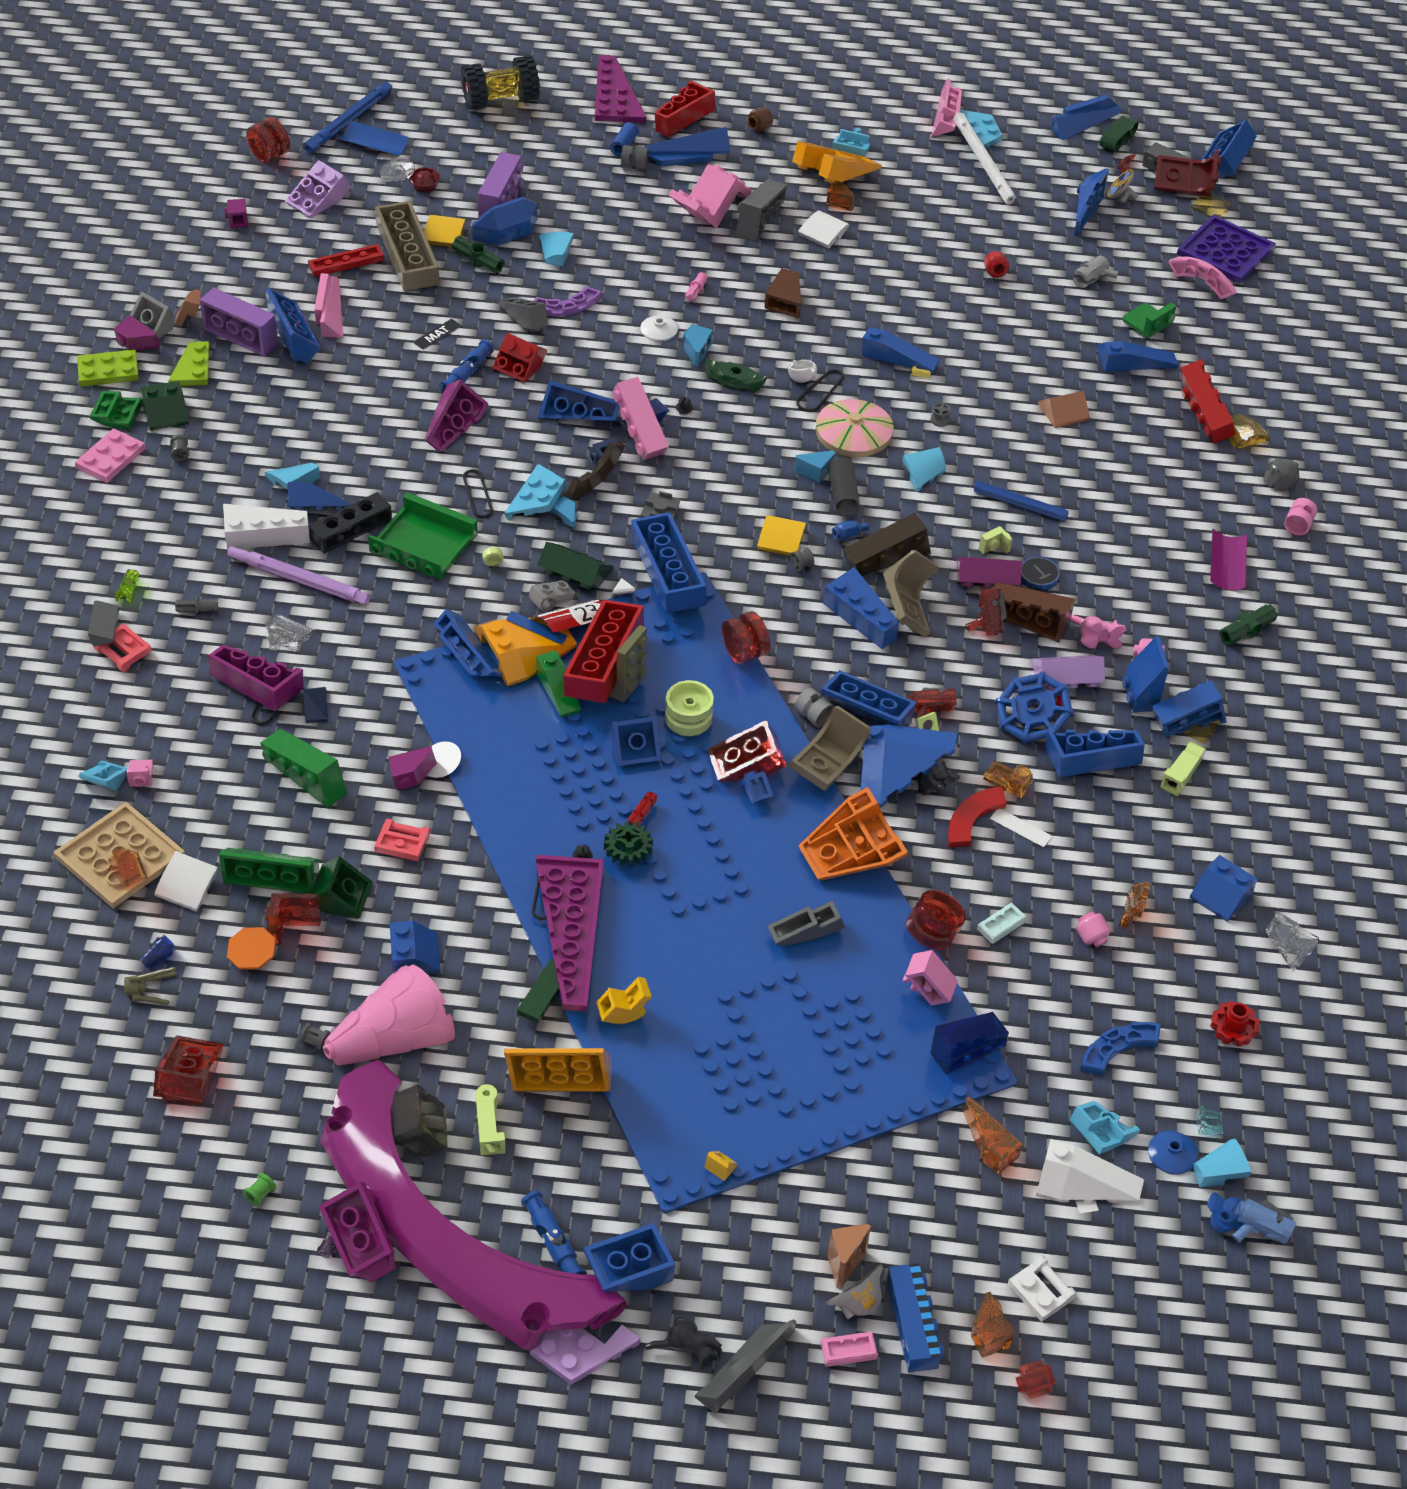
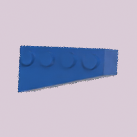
M1047 729L1045 750L1059 777L1142 764L1145 744L1137 730H1109L1108 733H1101L1097 730H1088V733H1075V730H1066V733H1056L1055 730Z

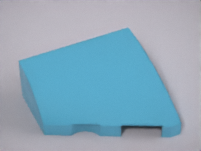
M307 463L269 470L265 472V476L275 485L281 484L288 490V482L313 483L320 479L319 466L315 463Z
M1095 1101L1076 1106L1070 1118V1121L1099 1155L1124 1144L1140 1132L1136 1125L1133 1128L1126 1126L1119 1121L1121 1116L1106 1110L1104 1106Z

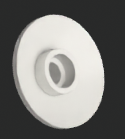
M651 316L642 322L641 333L652 341H668L677 335L678 325L669 317Z

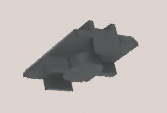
M659 491V494L650 493L648 499L645 500V506L640 516L643 518L670 512L674 518L681 499L672 497L671 493Z

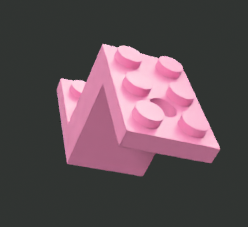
M708 164L690 195L682 190L677 192L672 189L668 196L689 214L717 229L736 195L746 199L751 194L752 189L739 180V177L731 172L729 174L726 173L718 165L714 167Z

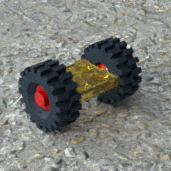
M533 56L513 58L512 68L484 72L483 67L479 63L462 66L461 85L468 109L485 108L488 106L489 100L518 96L521 102L539 99L540 79Z

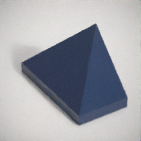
M326 687L304 688L306 723L328 722Z

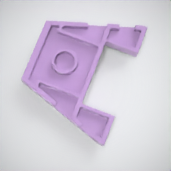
M623 1325L619 1327L605 1344L583 1328L545 1331L542 1333L537 1347L530 1350V1355L572 1385L598 1370L600 1365L610 1359L615 1360L620 1357L622 1352L627 1349L637 1347L640 1344V1337Z

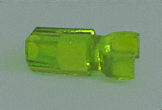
M126 570L120 588L115 591L116 601H119L122 596H126V602H131V594L134 592L140 578L137 570Z

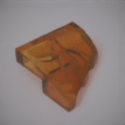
M1142 882L1131 887L1118 926L1127 928L1132 915L1141 918L1147 902L1150 883Z

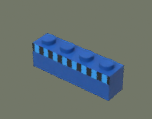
M919 1263L891 1266L888 1269L887 1284L907 1373L938 1369L940 1359L944 1358V1349L942 1342L937 1341L938 1323L936 1319H932L931 1315L933 1303L931 1296H927L925 1290L927 1288L926 1274L921 1273Z

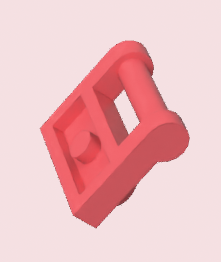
M125 624L116 628L113 643L94 647L96 651L105 654L117 664V668L122 672H126L133 663L152 652L151 645ZM113 644L126 656L122 658L108 646Z
M386 819L374 846L375 852L419 861L425 844L430 838L431 828H418L395 823L392 819Z

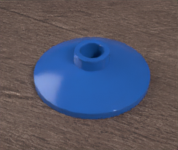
M1163 1131L1156 1134L1148 1146V1154L1152 1163L1161 1171L1169 1174H1183L1190 1171L1198 1158L1197 1148L1193 1141L1186 1135L1176 1131Z

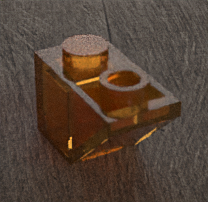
M122 848L112 852L113 857L108 858V862L122 886L127 887L148 878L138 852Z
M991 1292L985 1293L971 1332V1338L982 1358L1009 1349L1014 1336L1011 1323L1009 1321L1006 1322L1002 1315L1001 1304L997 1299H994Z

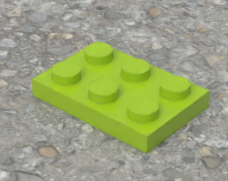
M136 350L77 356L80 387L139 381Z

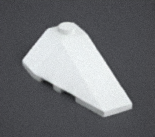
M1050 1139L1036 1196L1057 1202H1069V1200H1084V1202L1107 1200L1112 1203H1139L1144 1179L1077 1146Z

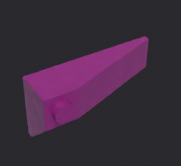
M461 379L448 384L439 399L425 441L438 452L443 451L460 434L481 419L488 403Z

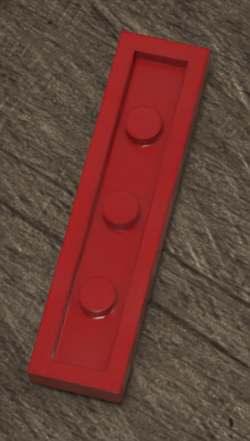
M375 244L308 260V267L313 276L318 277L321 274H330L384 261V253L380 246Z

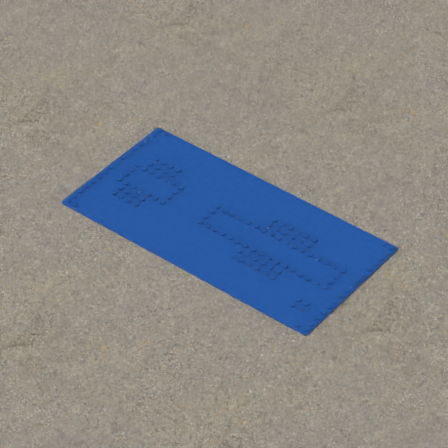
M700 572L707 589L706 606L666 613L654 586L634 591L632 594L627 593L606 599L644 606V627L647 628L648 658L646 660L648 671L645 678L624 703L610 696L606 703L578 699L581 712L561 718L537 674L528 680L510 686L506 685L502 677H473L466 671L447 645L394 661V666L432 744L451 742L460 749V763L448 776L543 970L550 959H553L547 921L536 919L531 911L538 878L536 855L573 857L576 847L585 844L589 846L593 853L592 859L604 860L587 1012L563 1011L581 1048H604L610 1053L612 1063L610 1091H603L663 1213L672 1212L1014 1087L1017 1079L958 983L949 1003L931 1006L919 991H911V982L905 983L903 981L912 956L915 953L933 950L944 964L945 962L887 867L883 866L818 881L798 845L833 813L845 799L835 783L824 791L789 767L791 761L810 742L705 572ZM590 623L568 628L577 643V647L561 657L566 669ZM481 643L499 668L498 659L489 643ZM686 680L698 681L705 684L712 691L714 696L712 724L707 731L700 735H680L673 732L667 726L665 721L666 695L670 687L678 682ZM656 716L661 760L617 766L612 746V722ZM756 771L760 773L764 771L774 796L771 799L751 805L745 787H740L739 783L744 778V775L749 772ZM648 791L656 793L657 802L654 806H651L652 809L639 826L644 825L645 832H651V838H653L652 854H648V860L641 858L640 865L633 862L632 866H629L628 862H625L621 866L619 860L613 863L612 856L607 857L606 850H604L605 834H609L610 827L616 829L617 823L624 826L625 821L629 822L628 818L634 813L633 811L640 801L644 799ZM539 886L535 913L540 917H546ZM830 901L834 902L845 928L805 942L776 945L768 925L810 906L811 910H814ZM637 977L646 978L652 998L644 1005L645 1015L635 1021L624 1024L602 1021L596 1002L609 988L625 991ZM559 991L556 997L562 1007L561 996ZM720 1151L737 1163V1167L725 1181L704 1168L709 1152Z

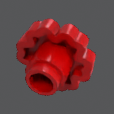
M1230 1001L1221 1003L1219 1009L1213 1011L1210 1027L1216 1030L1215 1037L1223 1043L1230 1044L1233 1042L1236 1046L1240 1047L1250 1044L1251 1039L1257 1037L1260 1020L1254 1017L1255 1011L1246 1004Z

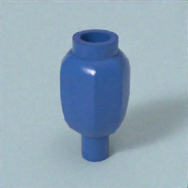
M857 521L840 522L836 527L832 528V535L834 539H839L840 541L852 540L857 538L861 532L868 531L869 525L868 523L859 524Z

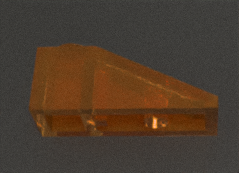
M970 1096L966 1098L963 1113L979 1154L986 1166L993 1168L1000 1174L1020 1157L1023 1144Z

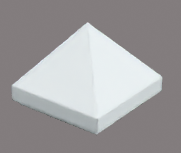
M621 578L612 591V596L632 594L635 589Z

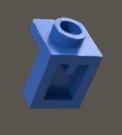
M756 771L749 772L744 775V778L739 783L740 787H745L751 805L771 799L774 796L764 771L760 773Z

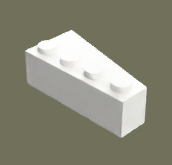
M223 504L227 550L230 546L244 549L310 543L307 511Z

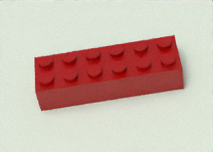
M603 599L563 675L564 696L602 703L607 702L617 682V651L639 625L644 626V606Z

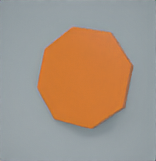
M264 927L243 928L229 939L227 958L239 970L260 969L274 958L276 939Z

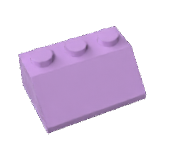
M1103 656L1032 658L1035 674H1039L1040 671L1046 672V675L1063 684H1067L1070 688H1078V684L1086 683V687H1098V683L1105 682ZM1045 683L1043 684L1044 689H1054Z

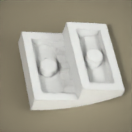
M818 210L808 218L798 233L799 236L830 249L835 240L842 237L849 224Z
M175 851L158 883L154 895L197 912L207 896V889L218 873V867Z

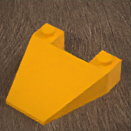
M797 141L792 162L798 164V168L808 170V167L819 170V175L825 178L824 181L835 183V181L843 182L881 169L882 166L864 156Z

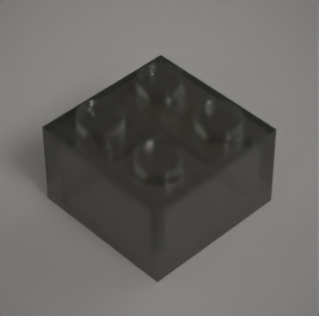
M418 1084L393 1094L394 1137L422 1158L447 1149L446 1106Z

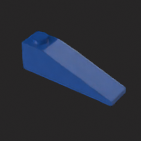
M1105 168L1088 176L1083 183L1079 184L1077 189L1079 196L1074 235H1079L1103 200L1109 169Z
M869 327L862 338V356L909 368L915 366L917 369L928 370L932 374L939 364L938 358L888 331Z
M1124 341L1103 342L1096 345L1105 372L1178 368L1174 352Z

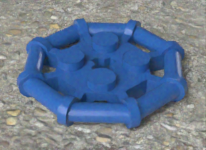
M1040 671L1039 674L1012 678L1011 683L1000 697L995 699L994 703L997 706L998 727L1001 731H1007L1026 744L1029 741L1046 738L1047 729L1055 730L1058 733L1067 720L1074 715L1069 695L1070 687L1046 675V672ZM1032 683H1037L1036 685H1031V686L1023 687V685H1028V684H1032ZM1043 684H1047L1048 686L1054 688V690H1045ZM1016 689L1019 690L1016 698L1009 699ZM1059 695L1061 696L1063 706L1056 705L1055 698ZM1032 703H1036L1039 706L1035 710L1029 709ZM1007 706L1012 707L1013 714L1008 718L1006 712ZM1056 713L1061 714L1053 725L1049 723L1053 720ZM1017 721L1018 723H1020L1021 726L1025 727L1024 731H1022L1019 728L1013 726L1012 724ZM1045 726L1047 728L1045 730L1030 732L1031 728Z

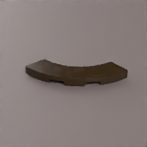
M609 442L605 452L596 463L597 467L591 473L587 472L578 478L572 479L566 497L570 500L580 498L599 485L613 469L626 445L621 442Z

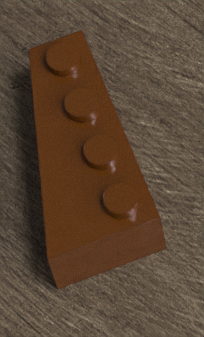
M996 582L989 594L995 596L999 591H1003L1007 613L1005 621L1057 643L1061 641L1070 626L1075 603L1074 598ZM986 598L984 612L990 614Z

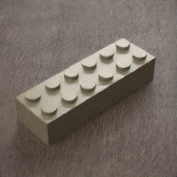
M411 201L376 206V225L403 291L440 285L439 266Z

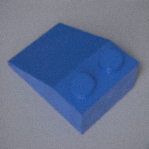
M1155 636L1127 666L1125 676H1122V686L1127 691V703L1131 705L1133 713L1152 712V706L1161 701L1169 666L1159 636Z
M655 1223L583 1247V1251L603 1293L651 1289L673 1281L676 1264Z

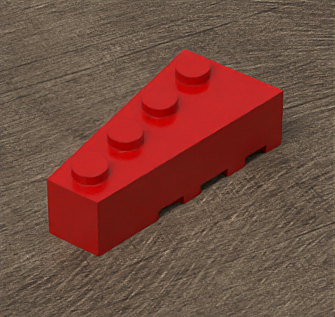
M690 80L686 88L682 87L678 95H673L670 102L663 104L654 113L656 132L667 137L672 136L677 131L684 129L686 126L716 110L715 91Z
M1201 359L1180 367L1184 389H1181L1184 399L1189 400L1188 403L1191 411L1196 412V419L1199 425L1203 424L1206 437H1210L1213 443H1217L1235 436L1234 422L1224 402L1222 403L1217 388L1213 387L1209 372L1205 373V364Z

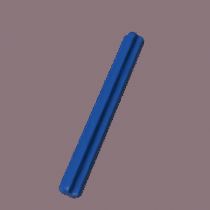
M977 481L974 485V492L1061 521H1066L1069 511L981 481Z

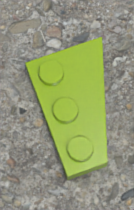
M209 341L189 342L168 382L179 381L181 386L208 385Z

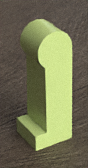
M1192 741L1189 742L1170 769L1168 768L1165 771L1160 788L1179 796L1202 761L1206 748ZM1168 781L1176 782L1177 787L1170 786Z
M487 1084L481 1085L476 1090L481 1156L506 1153L504 1132L497 1133L495 1109L498 1105L497 1090L494 1086Z

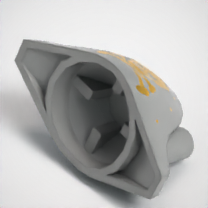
M878 1265L853 1286L826 1301V1305L839 1306L847 1319L854 1315L864 1316L873 1313L879 1307L882 1300L880 1287L882 1265Z

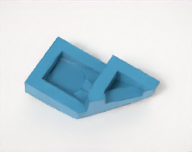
M564 496L558 498L549 512L561 516L563 524L574 528L576 526L575 520L578 519L576 503Z

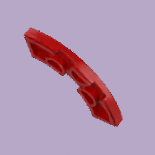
M1002 786L977 792L958 806L949 824V847L971 846V830L975 821L980 816L991 811L1006 808L1007 803Z

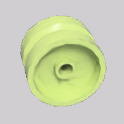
M686 680L672 685L666 695L665 721L667 726L673 732L684 736L700 735L707 731L712 724L714 696L712 691L705 684L698 681Z

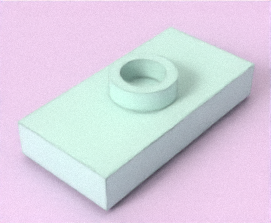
M1010 903L979 923L977 930L993 944L1024 924L1027 917L1013 903Z

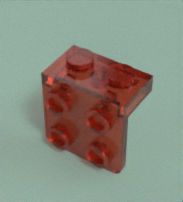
M271 893L270 906L265 908V921H267V931L276 939V944L281 945L283 926L321 925L318 895L309 893Z

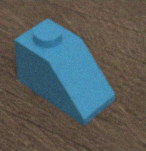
M691 324L688 331H684L682 341H684V350L694 366L699 367L712 345L713 330Z

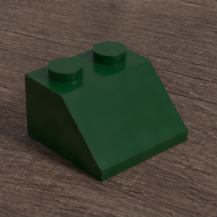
M179 381L140 387L142 407L149 430L189 424L184 395Z
M338 856L321 865L309 901L325 913L358 919L361 917L373 881L342 857Z

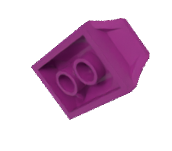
M359 1182L319 1205V1209L348 1275L361 1277L373 1282L396 1269L394 1250L376 1209L375 1193L366 1186L365 1182Z

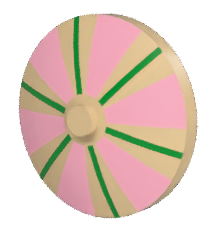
M846 399L833 402L824 407L817 416L815 430L819 441L830 451L834 450L835 453L848 457H867L881 452L890 444L894 427L891 417L881 407L864 400Z

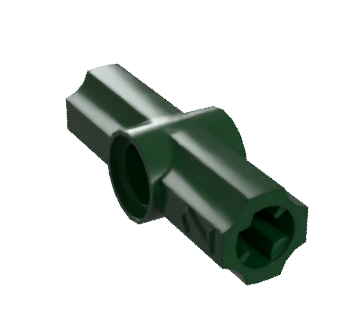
M457 236L452 244V250L469 258L470 264L474 267L483 266L499 274L505 265V260L487 251L486 245L481 242L472 243L461 236Z
M1271 604L1264 605L1251 613L1245 611L1236 618L1235 622L1222 628L1219 635L1226 646L1233 645L1247 636L1254 638L1263 627L1277 620L1278 615Z

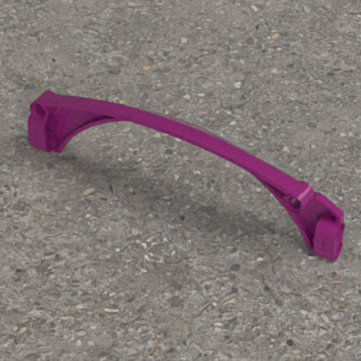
M375 1060L358 1067L341 1077L331 1112L334 1116L326 1120L320 1140L321 1144L347 1188L359 1182H365L366 1186L373 1190L376 1197L375 1206L390 1242L441 1291L476 1318L525 1350L535 1349L542 1333L545 1331L580 1329L588 1325L592 1329H596L615 1319L624 1311L627 1301L618 1292L603 1293L595 1275L556 1271L516 1259L487 1246L449 1221L419 1191L398 1155L393 1140L391 1110L393 1099L402 1085V1080L381 1060Z

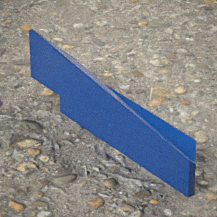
M1105 94L1064 107L1063 114L1053 116L1051 131L1061 140H1066L1122 113V109Z
M726 127L644 146L649 149L648 159L655 160L656 165L661 167L713 161V154H730Z
M445 609L433 625L441 631L439 637L466 671L473 677H501L503 675L464 618L458 613Z

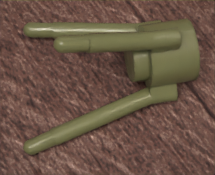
M171 967L138 976L125 977V995L132 996V1001L142 1000L168 1005L169 1000L141 994L146 992V982L174 977L177 975L175 972L176 968Z

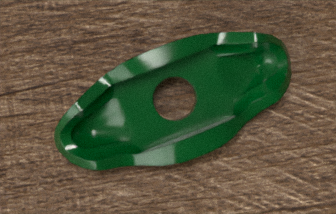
M707 358L705 360V370L708 378H714L722 385L732 389L746 388L756 392L760 390L767 380V376H763L751 368L740 364L713 361Z

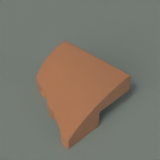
M193 290L186 296L176 314L174 325L182 327L187 315L195 317L200 306L201 290Z

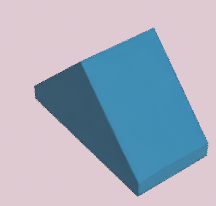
M835 451L796 455L795 472L820 483L829 473L828 467L830 462L835 459Z

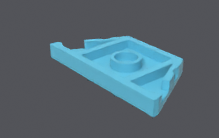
M960 110V113H964L986 149L992 144L1002 141L1003 135L992 115Z
M537 464L505 511L506 519H513V514L524 512L525 516L549 512L566 488L565 480Z

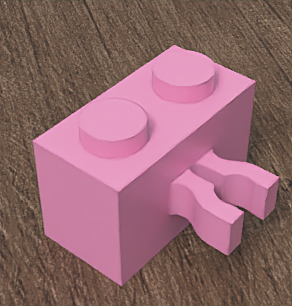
M933 950L913 954L903 978L905 983H912L911 991H919L931 1006L949 1003L958 982L956 977Z

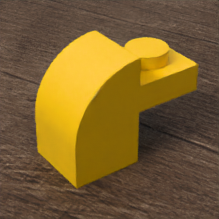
M637 977L625 991L609 988L596 1003L602 1021L624 1024L635 1021L645 1015L644 1005L652 996L646 978Z

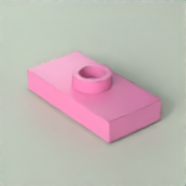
M872 1332L823 1338L820 1342L826 1367L876 1360L878 1357Z

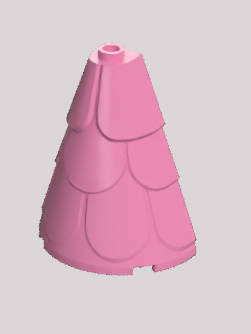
M405 965L393 973L373 994H370L355 1011H351L325 1039L323 1051L328 1059H332L337 1066L446 1044L455 1039L453 1019L451 1014L446 1015L445 1007L442 1005L446 1001L433 980L419 967Z

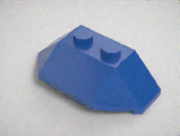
M521 197L491 207L478 221L472 223V239L474 241L500 245L531 234L537 221V203Z

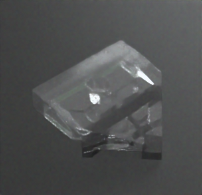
M278 614L266 623L265 638L270 643L269 648L271 651H277V648L280 649L281 647L297 651L298 644H302L313 637L314 629Z

